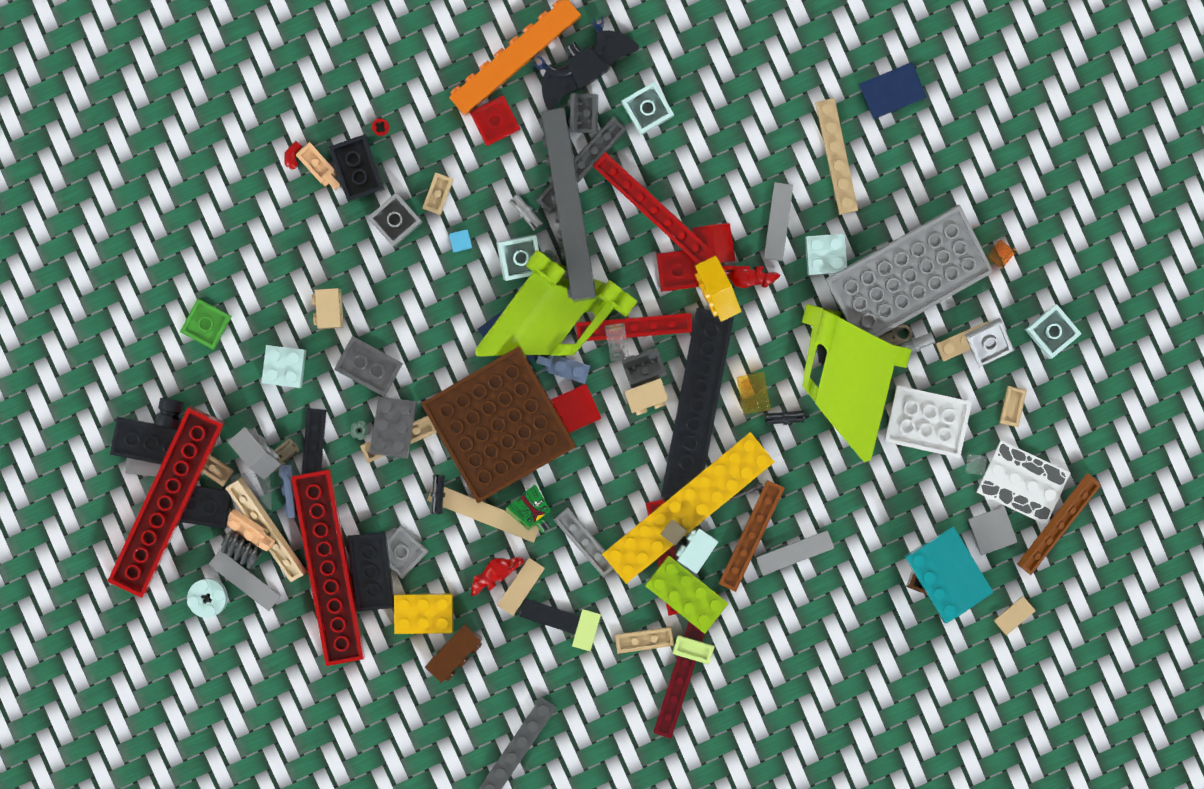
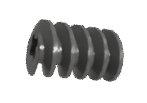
M230 530L221 544V552L224 553L228 550V557L235 554L234 560L237 561L241 558L240 564L243 565L248 562L247 568L250 569L255 565L263 550L258 553L257 546L251 548L252 542L250 541L245 545V538L243 537L238 540L237 533L232 537V530Z

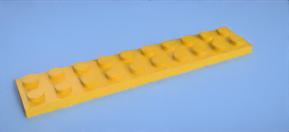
M748 433L603 552L602 555L627 584L673 546L671 542L660 534L672 519L687 530L685 534L687 535L775 461L752 433Z

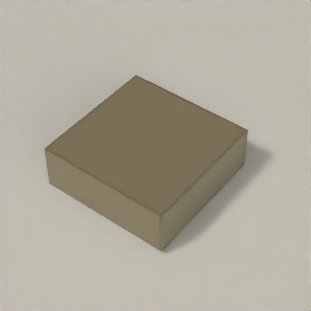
M672 519L660 534L676 546L687 530Z

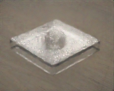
M255 472L231 474L232 483L242 477L264 510H273L270 475L263 479ZM233 500V509L242 512Z

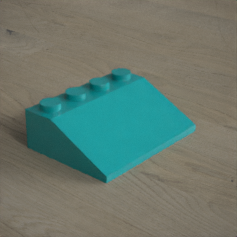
M954 526L904 556L941 619L946 624L993 593Z

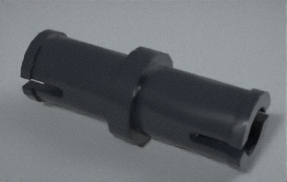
M782 410L780 413H765V424L787 425L788 423H803L805 421V418H803L804 411L787 412Z
M433 475L432 492H430L432 497L431 514H443V497L446 495L444 492L445 475Z

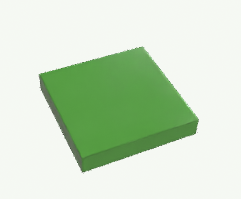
M197 298L180 332L215 350L232 316Z

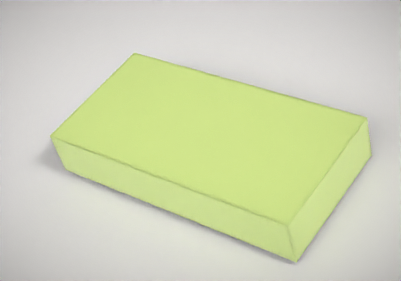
M582 609L572 644L573 647L591 651L601 614Z
M677 635L672 654L710 664L715 646Z

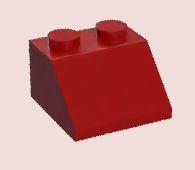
M730 223L692 228V232L717 254L716 257L720 263L736 261Z

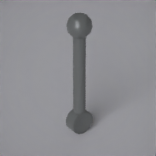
M757 483L756 486L735 494L727 502L731 503L733 499L754 490H761L763 484Z

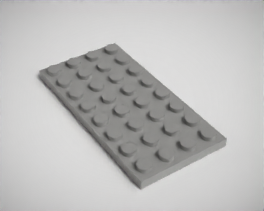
M957 205L829 276L825 280L846 321L879 337L993 273V270L961 206Z

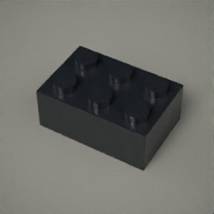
M365 134L329 146L347 202L350 203L385 191L368 138Z

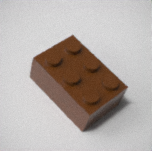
M465 623L426 664L425 668L440 683L444 680L448 682L456 673L454 669L457 666L461 668L468 661L469 657L467 655L470 652L474 654L481 647L482 637Z

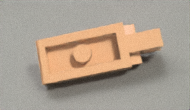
M310 142L296 154L299 160L325 187L330 184L335 191L341 187L340 183L335 179L338 176L335 169Z
M236 509L230 512L226 526L265 551L274 546L275 540L266 535L263 527Z

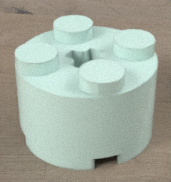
M205 578L194 583L187 595V604L191 611L203 618H210L219 614L228 603V593L224 584L214 578ZM209 593L212 601L206 602L204 595Z

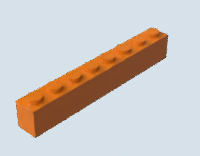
M557 0L552 5L554 8L551 11H544L539 15L537 23L534 25L530 23L523 29L524 34L520 37L515 36L508 42L510 46L505 50L503 48L498 50L491 62L488 60L479 67L481 70L476 75L474 73L470 74L465 79L466 83L462 87L458 85L450 92V100L464 116L470 113V111L581 18V14L569 0Z

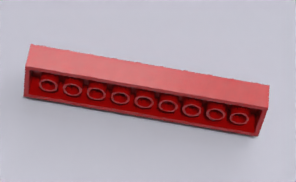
M192 406L187 408L107 582L138 597L143 598L146 595L226 422Z
M331 469L291 476L325 665L330 666L363 660L365 658Z

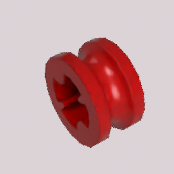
M379 118L373 122L372 130L376 135L385 136L389 132L390 126L386 120ZM383 122L385 123V131H380L379 133L377 132L376 124Z

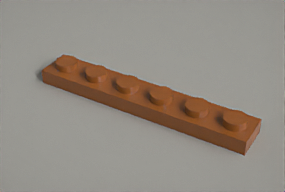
M1088 473L1030 548L1021 557L1017 565L1029 575L1033 574L1099 489L1101 484Z
M769 480L766 481L718 584L734 592L737 591L785 489L784 487Z

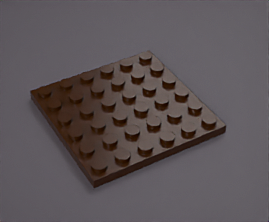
M520 346L421 403L477 503L577 447Z

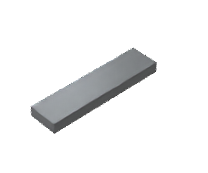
M774 182L763 259L783 261L793 185Z
M568 507L553 519L603 578L614 569L602 555L606 550Z
M828 530L760 555L756 557L762 575H766L832 550L834 546Z
M221 549L208 564L267 611H270L281 597V595L232 557H228L227 553H222Z

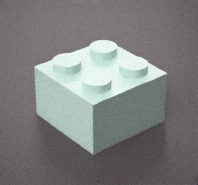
M655 81L621 101L640 136L674 117L671 108Z
M533 234L496 242L505 281L528 277L532 274L533 271L525 266V264L536 250L539 251L536 235Z
M845 234L805 237L808 276L835 274L847 267Z
M1057 304L1049 308L1024 329L1049 359L1055 357L1081 335V332Z
M266 345L262 383L302 388L307 350Z
M699 527L696 530H691L687 536L688 543L686 546L681 545L676 553L678 556L677 561L696 574L718 543L715 538Z

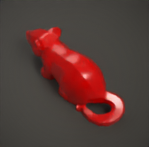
M721 265L726 276L738 288H748L754 285H761L763 288H766L780 277V274L776 272L763 273L764 266H754V270H750V266Z
M514 557L511 559L495 558L491 560L480 576H474L471 596L478 595L486 586H488L489 591L496 586L495 582L497 580L501 582L525 562L522 557Z

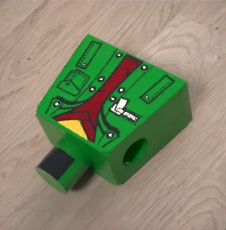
M533 485L506 508V512L527 530L537 526L544 533L551 527L545 519L551 512L550 508L536 485Z

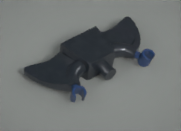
M601 16L602 22L600 24H596L593 18V26L597 29L595 44L591 48L587 46L583 50L579 48L576 42L570 44L566 48L571 55V58L566 61L567 65L562 67H555L551 64L547 65L546 61L538 56L537 58L542 61V64L537 66L533 63V65L538 70H546L542 80V95L547 110H552L565 95L576 91L577 88L581 91L610 70L609 67L617 59L638 51L639 45L622 33L609 30L603 31L604 19Z

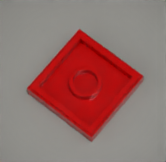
M504 95L470 111L486 146L521 130Z
M681 250L656 254L661 292L699 287L695 276L697 273L696 262L687 253Z
M587 384L551 399L569 433L602 419Z

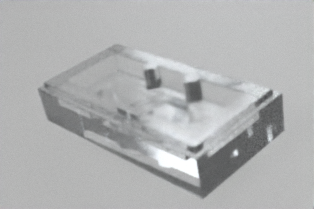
M624 323L605 326L611 361L625 360L630 355Z

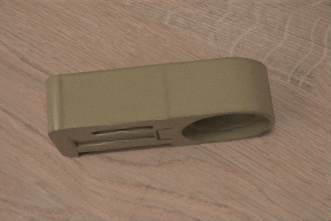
M899 325L893 328L891 332L888 331L878 338L890 344L899 345L911 338L912 330L907 325ZM900 328L908 330L907 338H899L897 332Z
M287 439L274 450L279 455L277 460L281 463L280 466L285 465L284 461L287 462L297 452H300V448L292 439Z

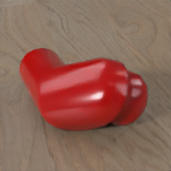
M297 141L284 153V164L291 170L297 168L298 162L296 161L295 154L302 148Z

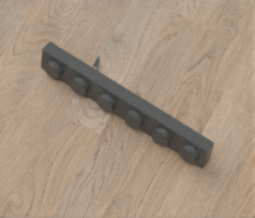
M542 696L540 697L479 789L503 788L557 707Z

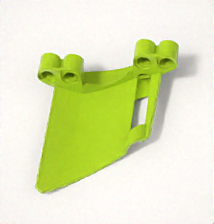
M536 250L525 264V266L533 271L477 346L475 349L476 356H501L518 346L522 348L525 355H575L613 309L627 317L638 301L609 280L607 283L594 279L597 299L573 302L572 298L568 297L567 287L570 286L569 279H566L564 274L566 272L564 268L567 267L551 261L543 253ZM592 312L594 319L579 340L574 344H562V341L582 314Z
M806 304L802 323L812 325L813 327L802 387L865 463L872 459L894 365L907 368L912 349L890 344L840 318L842 312ZM821 344L827 350V356L818 388L810 378L817 346Z

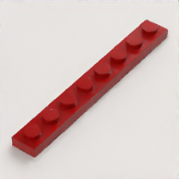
M605 152L593 165L604 178L697 264L717 255L608 153Z

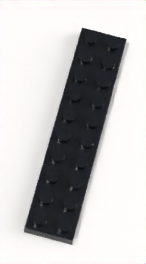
M696 308L661 497H672L705 470L734 316L721 322L718 316H713L711 310Z

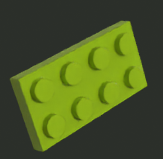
M667 556L645 584V587L704 634L729 604L670 556Z

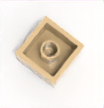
M341 289L315 290V294H312V305L316 306V313L313 314L314 325H317L318 329L344 328Z
M661 378L624 391L631 412H636V415L648 412L647 408L654 406L655 409L665 406V401H668Z

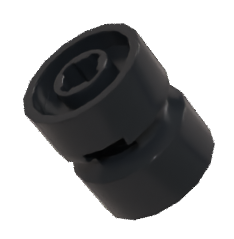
M160 398L158 405L160 412L156 415L155 424L178 429L181 422L179 414L183 412L184 402Z

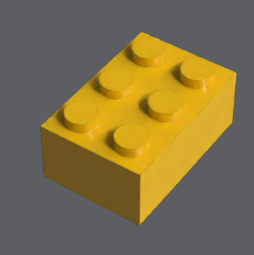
M714 256L695 265L698 272L695 274L713 316H718L722 322L740 313L741 309L734 290L718 258Z
M453 593L395 594V634L453 633Z

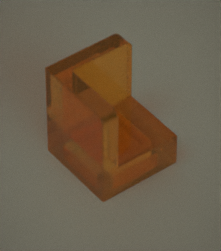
M999 240L986 258L998 268L1003 269L1017 250Z

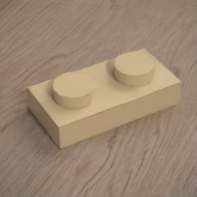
M435 172L422 209L441 215L454 179Z

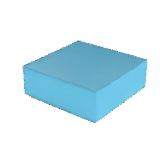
M468 229L449 234L453 253L472 248Z

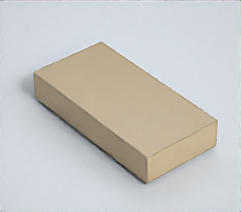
M1007 386L999 423L1019 427L1027 390Z
M1022 596L993 621L1007 636L1032 615L1035 609Z

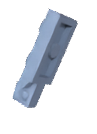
M549 355L548 358L538 356L536 363L544 365V371H548V373L583 384L586 382L590 365L561 356Z
M292 465L279 466V476L284 481V484L281 486L282 494L286 498L284 512L285 515H288V518L298 517L291 479V476H293Z

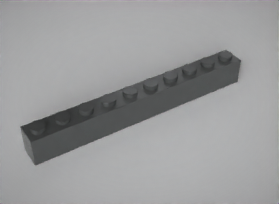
M565 108L542 112V118H539L541 129L545 130V136L542 137L544 148L548 149V155H545L547 167H551V174H548L550 185H554L555 191L551 194L553 204H557L558 211H555L556 223L560 222L561 230H558V237L560 242L563 241L564 249H561L562 260H566L567 268H564L566 271L564 274L570 283V286L567 287L568 297L572 298L573 302L597 299Z

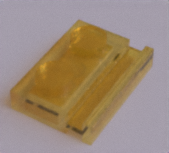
M764 372L736 377L743 415L771 410Z

